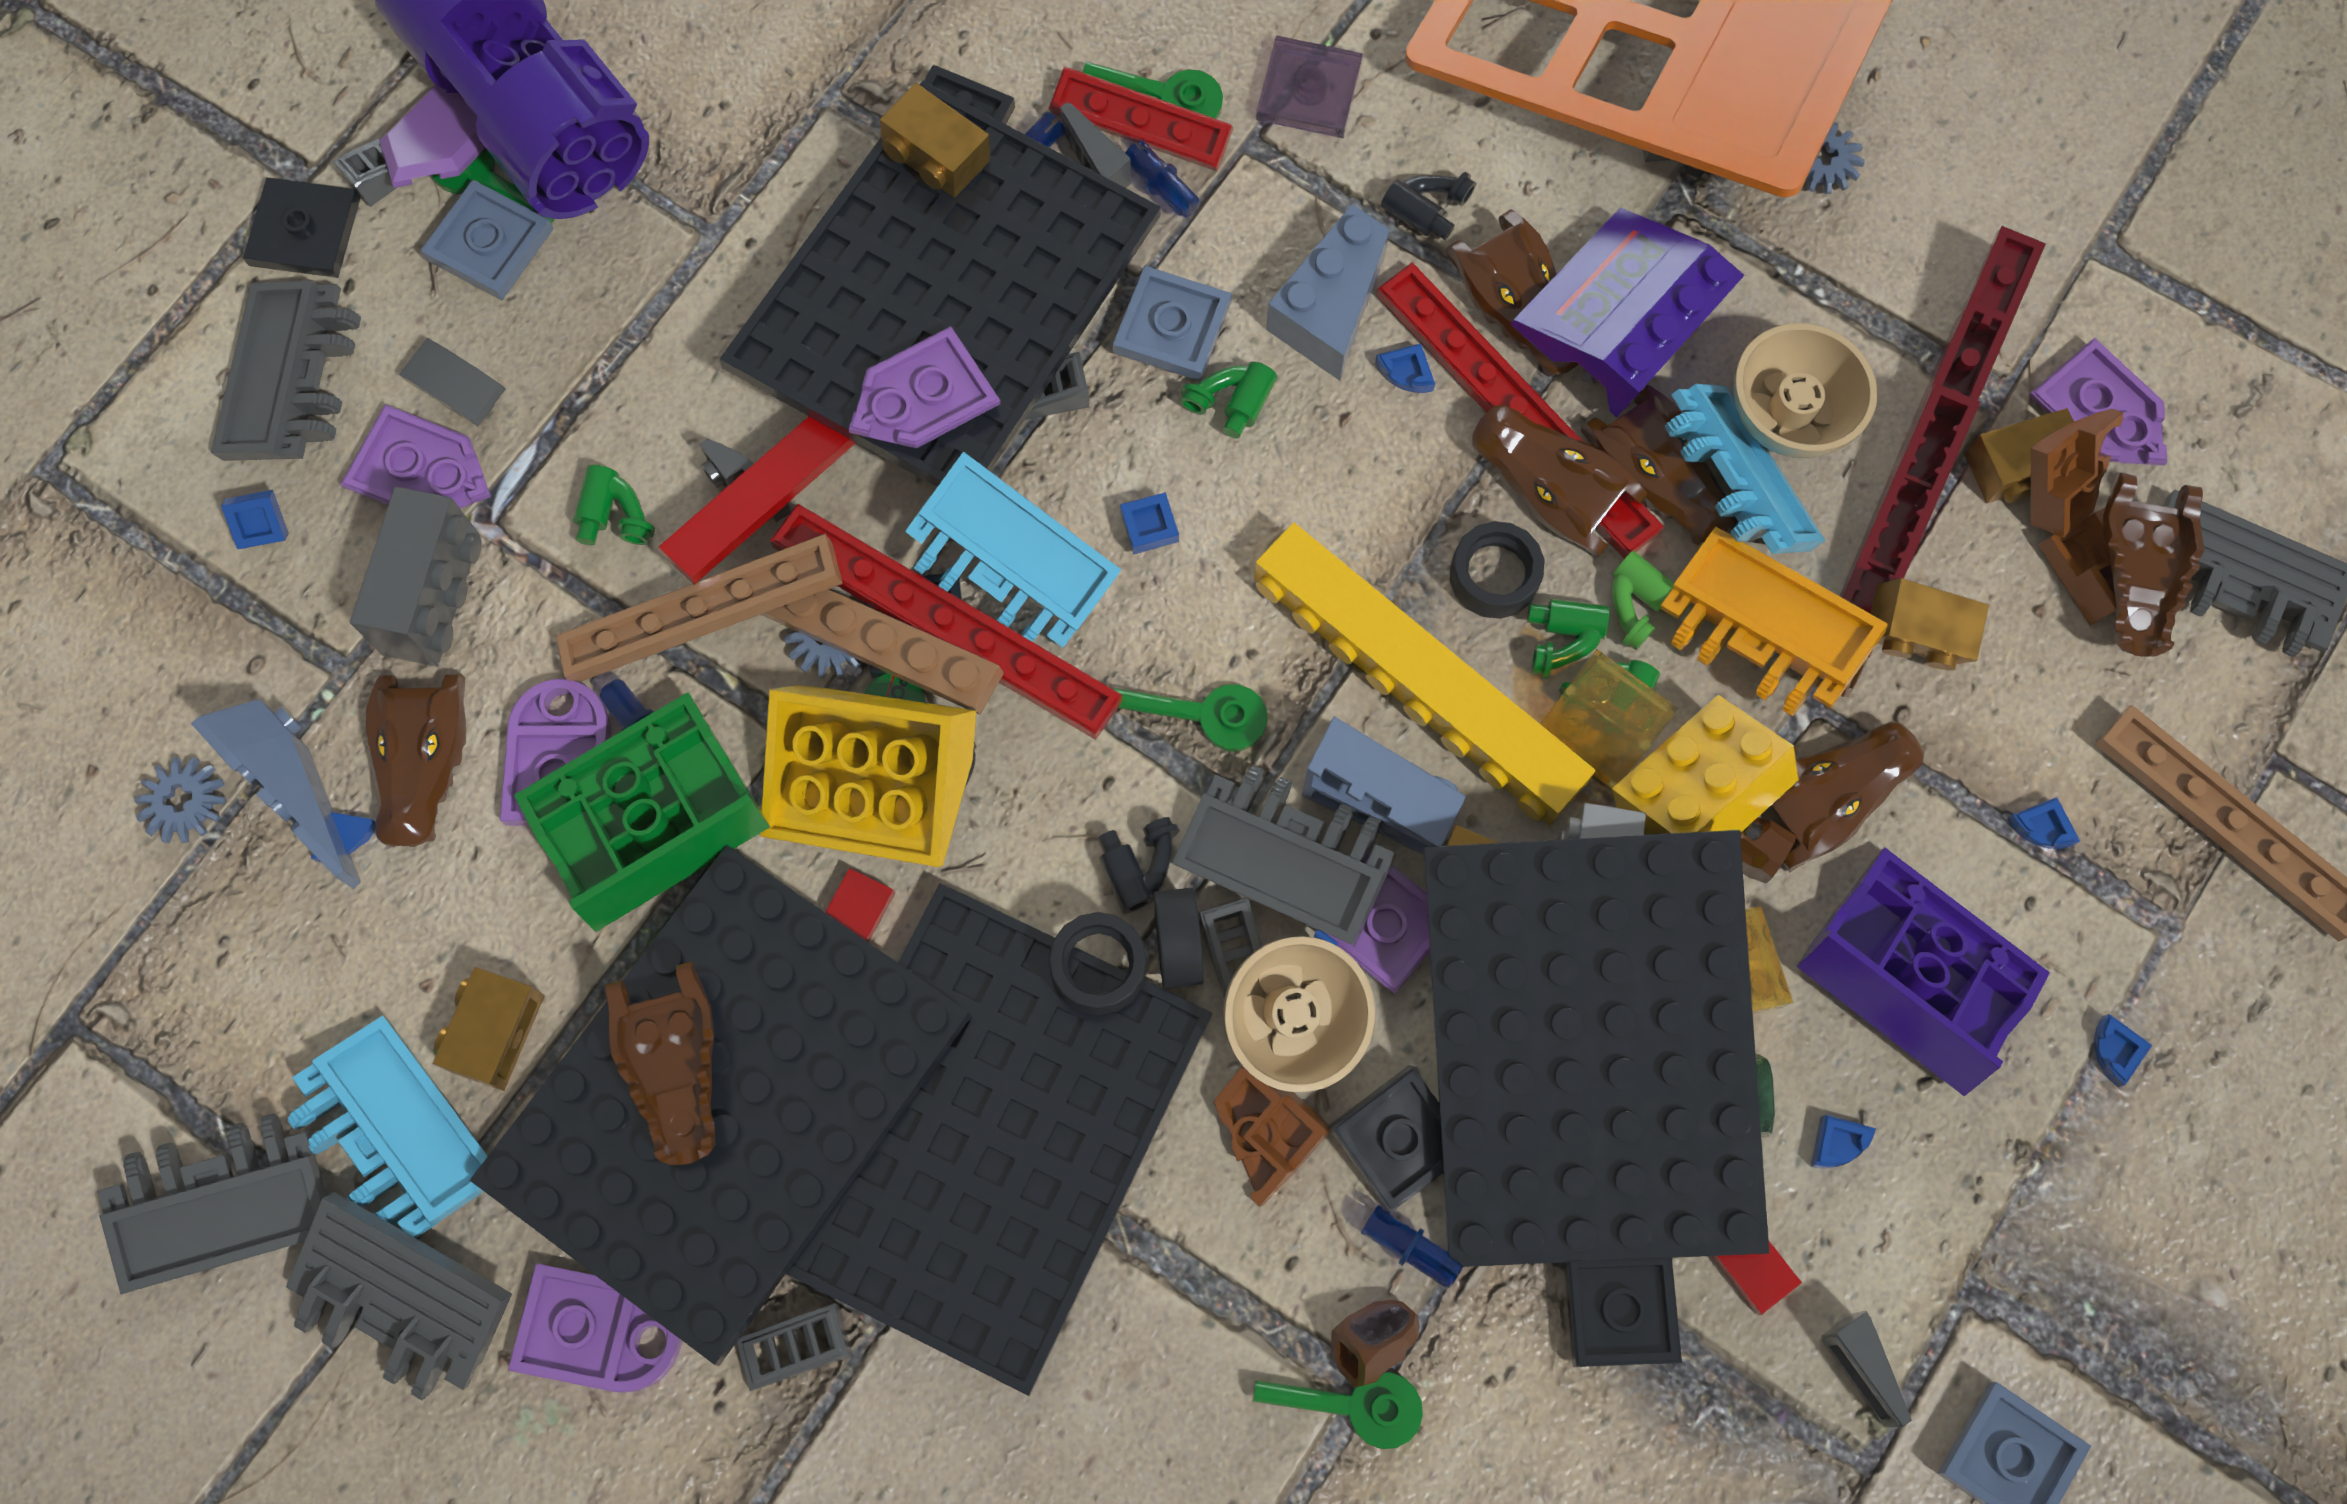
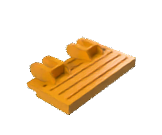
M1715 527L1673 584L1672 591L1661 604L1663 611L1677 619L1680 618L1690 603L1695 605L1673 636L1671 644L1679 650H1683L1691 642L1705 620L1717 625L1699 650L1697 660L1706 666L1720 652L1735 629L1737 631L1727 643V648L1762 669L1775 652L1780 654L1766 676H1764L1755 694L1767 700L1768 697L1774 694L1789 669L1801 674L1803 677L1794 690L1786 697L1782 711L1791 716H1794L1820 679H1823V681L1813 694V699L1831 709L1880 641L1888 625L1886 622L1750 545L1740 541L1736 542L1732 535L1718 527Z

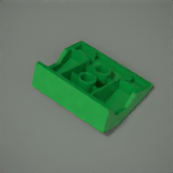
M689 692L514 794L537 841L556 866L571 895L568 901L569 904L595 932L712 863L726 845L735 849L770 828L751 792Z

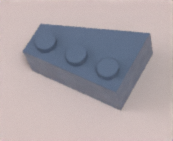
M1353 204L1268 303L1266 330L1339 381L1343 375L1347 358L1381 269L1390 231L1389 228Z
M1335 716L1307 768L1302 791L1303 797L1334 812L1338 810L1341 804L1352 807V820L1361 825L1370 816L1382 820L1379 834L1424 855L1423 847L1443 845L1466 798L1465 795L1458 792V787L1442 777L1430 775Z

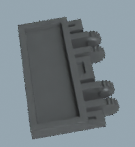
M313 280L251 283L212 444L211 453L222 461L303 459L307 442H328L334 440L336 434L334 425L325 421H310L307 418L311 415H334L340 413L342 407L340 398L331 394L300 393V391L319 390L326 357L351 356L354 353L355 342L349 339V337H344V335H329L327 331L357 330L360 326L361 316L355 313V311L345 308H319L338 306L341 288L337 284L318 285Z
M2176 489L2167 496L2163 506L2174 508L2179 491ZM2202 501L2200 522L2204 552L2199 560V570L2191 577L2192 580L2199 582V585L2192 599L2189 612L2201 617L2206 613L2210 605L2213 604L2251 621L2255 618L2259 608L2262 612L2254 631V641L2264 645L2267 644L2275 635L2282 618L2291 622L2283 643L2282 652L2294 658V656L2296 657L2304 645L2321 652L2328 650L2347 598V563Z
M1255 765L1250 767L1232 805L1228 804V801L1236 784L1215 774L1207 794L1204 793L1172 864L1355 946L1396 857L1395 852L1375 844L1367 864H1365L1380 831L1382 820L1373 816L1367 819L1360 830L1359 837L1349 857L1337 852L1351 824L1353 817L1352 807L1345 804L1339 806L1322 843L1319 844L1317 839L1325 822L1285 805L1292 788V781L1282 777L1277 780L1271 789L1260 817L1249 813V810L1263 783L1264 769Z
M274 1113L262 1116L260 1129L270 1165L259 1167L247 1125H244L242 1122L230 1125L227 1132L237 1171L236 1176H233L228 1154L183 1166L176 1145L171 1142L159 1145L156 1151V1158L165 1194L161 1196H156L150 1170L144 1155L141 1152L127 1154L124 1157L125 1160H123V1167L133 1205L129 1206L123 1183L97 1191L103 1214L99 1215L120 1294L305 1242L322 1198L326 1197L316 1156L314 1153L312 1154L308 1147V1139L311 1138L309 1131L286 1137L279 1116Z
M336 1192L322 1198L286 1285V1288L303 1297L297 1312L298 1315L295 1318L294 1327L305 1333L309 1332L317 1324L327 1302L335 1305L321 1339L323 1344L332 1349L336 1348L344 1340L351 1329L350 1326L353 1324L359 1307H363L355 1328L393 1349L383 1374V1378L390 1383H398L405 1376L416 1353L423 1356V1363L411 1390V1395L421 1401L426 1399L433 1391L448 1358L453 1360L444 1380L462 1390L469 1386L477 1366L484 1360L512 1296L511 1292Z

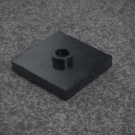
M266 177L243 259L248 266L339 278L361 199L356 189Z
M1408 1065L1327 1126L1379 1202L1389 1213H1392L1443 1174L1439 1102L1414 1066Z
M1672 1258L1609 1261L1570 1260V1262H1564L1572 1367L1682 1363Z

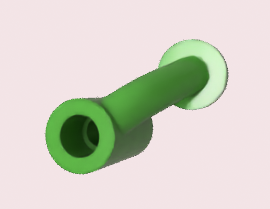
M1633 550L1613 573L1612 577L1614 579L1611 589L1613 605L1621 627L1626 634L1622 644L1625 647L1630 645L1637 650L1652 634L1655 627L1648 623L1650 619L1646 615L1638 620L1631 594L1633 593L1658 613L1661 610V604L1672 591L1674 582Z

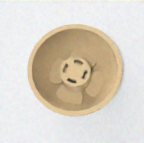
M1791 323L1776 326L1763 332L1746 347L1735 371L1733 396L1737 414L1742 424L1758 443L1777 454L1787 457L1815 458L1842 449L1863 432L1875 412L1877 385L1870 364L1860 350L1845 337L1818 325Z
M1312 937L1283 938L1268 943L1256 950L1234 973L1224 999V1029L1235 1057L1256 1079L1268 1086L1283 1091H1316L1344 1078L1364 1056L1374 1031V996L1365 973L1358 963L1343 949L1325 940ZM1296 995L1298 996V999H1297V998H1291V999H1288V1000L1286 999V998H1288V997H1293V996L1295 997ZM1278 1009H1281L1280 1015L1283 1020L1282 1023H1279L1280 1019L1278 1017Z

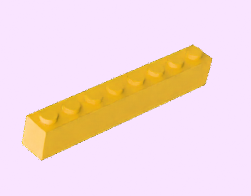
M1295 522L1256 561L1254 580L1256 581L1257 589L1265 598L1273 603L1280 601L1293 612L1294 620L1301 628L1311 634L1315 631L1330 643L1329 648L1337 658L1346 664L1355 663L1367 673L1366 679L1378 692L1384 695L1391 693L1403 703L1405 713L1414 722L1421 726L1428 724L1442 736L1441 741L1451 753L1460 758L1466 756L1480 767L1479 773L1487 783L1496 789L1504 787L1516 797L1519 808L1535 821L1542 819L1551 826L1590 781L1596 771L1592 766Z

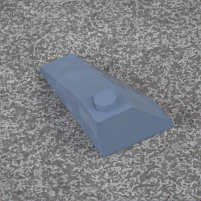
M257 699L199 716L191 723L234 771H238L254 787L260 786L262 788L256 793L257 796L286 822L290 820L293 823L290 826L291 831L336 878L352 889L361 883L352 857L346 852L331 814L333 809L310 750L296 734L302 729V726L285 708L281 706L276 711H273L264 702Z

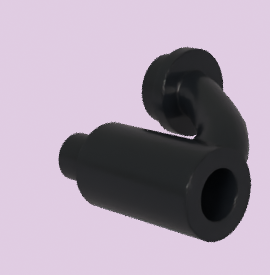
M1466 171L1459 178L1441 175H1418L1407 178L1404 181L1397 179L1385 193L1381 207L1424 236H1428L1433 232L1443 240H1446L1454 230L1455 224L1442 216L1444 208L1422 194L1448 193L1447 202L1463 206L1471 197L1477 183L1471 179V174Z
M1170 817L1157 819L1143 828L1145 834L1143 841L1147 847L1154 846L1151 863L1145 874H1143L1131 845H1122L1116 830L1103 833L1097 838L1104 852L1099 857V862L1123 914L1137 911L1154 901V892L1159 891L1165 882L1170 864L1172 838L1180 832L1177 824H1172Z

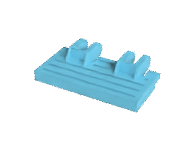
M1694 384L1689 389H1677L1671 394L1680 410L1687 412L1671 419L1665 425V429L1670 437L1687 439L1688 443L1680 452L1685 461L1704 462L1712 458L1731 490H1741L1733 494L1731 493L1715 505L1720 516H1735L1739 523L1731 530V534L1736 542L1754 541L1762 537L1772 554L1810 552L1826 541L1767 448L1758 443L1745 429L1737 414L1734 397L1727 386Z
M965 452L961 454L905 530L906 533L921 544L934 527L941 530L914 566L915 570L921 574L929 570L949 538L953 539L965 550L954 565L949 567L943 574L939 587L948 592L973 557L976 556L980 561L967 577L1000 602L1004 600L1014 585L1019 588L996 621L1009 627L1015 619L1018 610L1030 596L1043 607L1031 624L1027 625L1020 635L1033 642L1054 614L1058 617V620L1046 636L1062 648H1064L1075 631L1079 629L1121 572L1119 567Z
M384 1016L379 1017L313 1059L312 1065L292 1077L305 1097L322 1086L328 1085L327 1089L305 1102L302 1106H299L287 1117V1121L293 1129H301L310 1125L339 1105L345 1112V1114L314 1133L308 1139V1147L312 1154H319L339 1142L363 1177H366L384 1164L387 1166L386 1169L352 1191L346 1198L363 1208L398 1185L404 1195L374 1215L392 1225L397 1223L402 1231L417 1238L484 1192L469 1180L488 1156Z

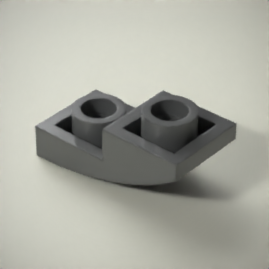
M426 338L399 374L411 385L437 399L449 410L476 426L493 409L497 400L506 390L505 387L490 376L429 338Z
M709 439L700 443L707 460L701 464V467L717 489L722 485L728 487L754 464L750 459L721 443ZM789 503L772 516L775 522L791 513Z

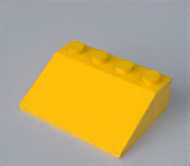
M800 684L770 689L762 813L770 828L761 832L760 837L934 867L943 866L973 760L977 710Z

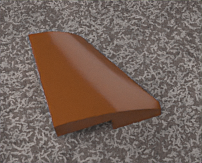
M2108 409L2086 416L2053 432L2031 448V525L2064 538L2094 512L2100 493V482L2107 471L2111 458L2110 455L2101 453V448L2106 434L2114 427L2121 426L2123 412Z
M2105 508L2087 517L2064 538L2054 534L2038 544L2090 626L2116 612L2114 581L2103 539V514Z
M1241 1066L1213 1101L1221 1122L1231 1132L1232 1150L1236 1160H1242L1254 1189V1192L1250 1193L1251 1198L1259 1207L1263 1206L1282 1187L1331 1132L1327 1127L1329 1124L1294 1092L1279 1090L1264 1084L1251 1075L1243 1066Z

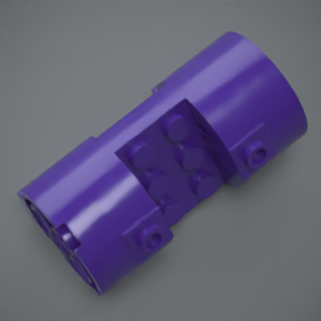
M375 0L380 16L430 79L442 88L445 93H459L465 100L468 108L477 115L476 130L480 142L540 215L551 219H567L593 211L598 208L594 200L603 196L615 185L622 191L640 170L649 149V133L644 129L642 120L634 111L637 103L585 39L563 40L547 21V10L543 0Z

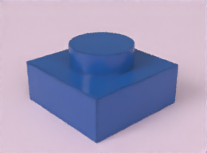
M273 490L226 498L221 504L237 550L285 541L289 534Z
M1166 492L1120 505L1121 517L1133 555L1179 542V532Z

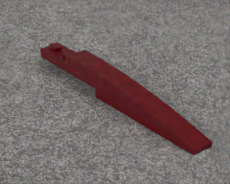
M2004 226L2000 227L1993 239L1965 306L1952 327L1840 593L1841 598L1868 613H1871L1876 585L1900 578L1904 579L1979 407L1980 401L1978 400L2046 246L2044 242Z

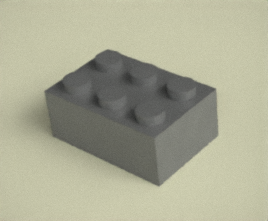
M394 487L350 620V624L382 656L438 667L442 654L446 653L451 647L453 641L452 622L457 608H461L466 600L468 590L466 578L471 563L477 562L481 552L480 534L451 497Z

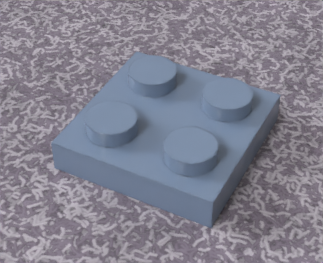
M472 180L420 252L432 264L503 300L554 228L549 219Z
M1144 265L1113 342V353L1201 381L1231 305L1232 293Z
M1989 1382L1937 1474L1981 1504H2059L2090 1450L2091 1445L1998 1382Z

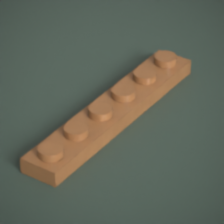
M826 534L701 580L695 585H688L556 635L564 677L568 681L582 682L843 584L832 541Z
M829 589L760 614L965 709L977 710L976 714L981 715L1004 674L1000 666Z
M2131 705L2125 709L2095 745L2339 942L2346 939L2347 877L2137 708Z

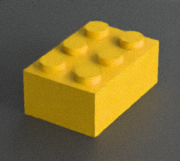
M1718 694L1612 788L1616 807L1646 813L1644 835L1740 830L1741 833L1799 780L1794 745Z

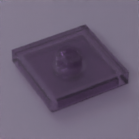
M1276 35L1256 111V120L1344 139L1362 65L1363 53Z

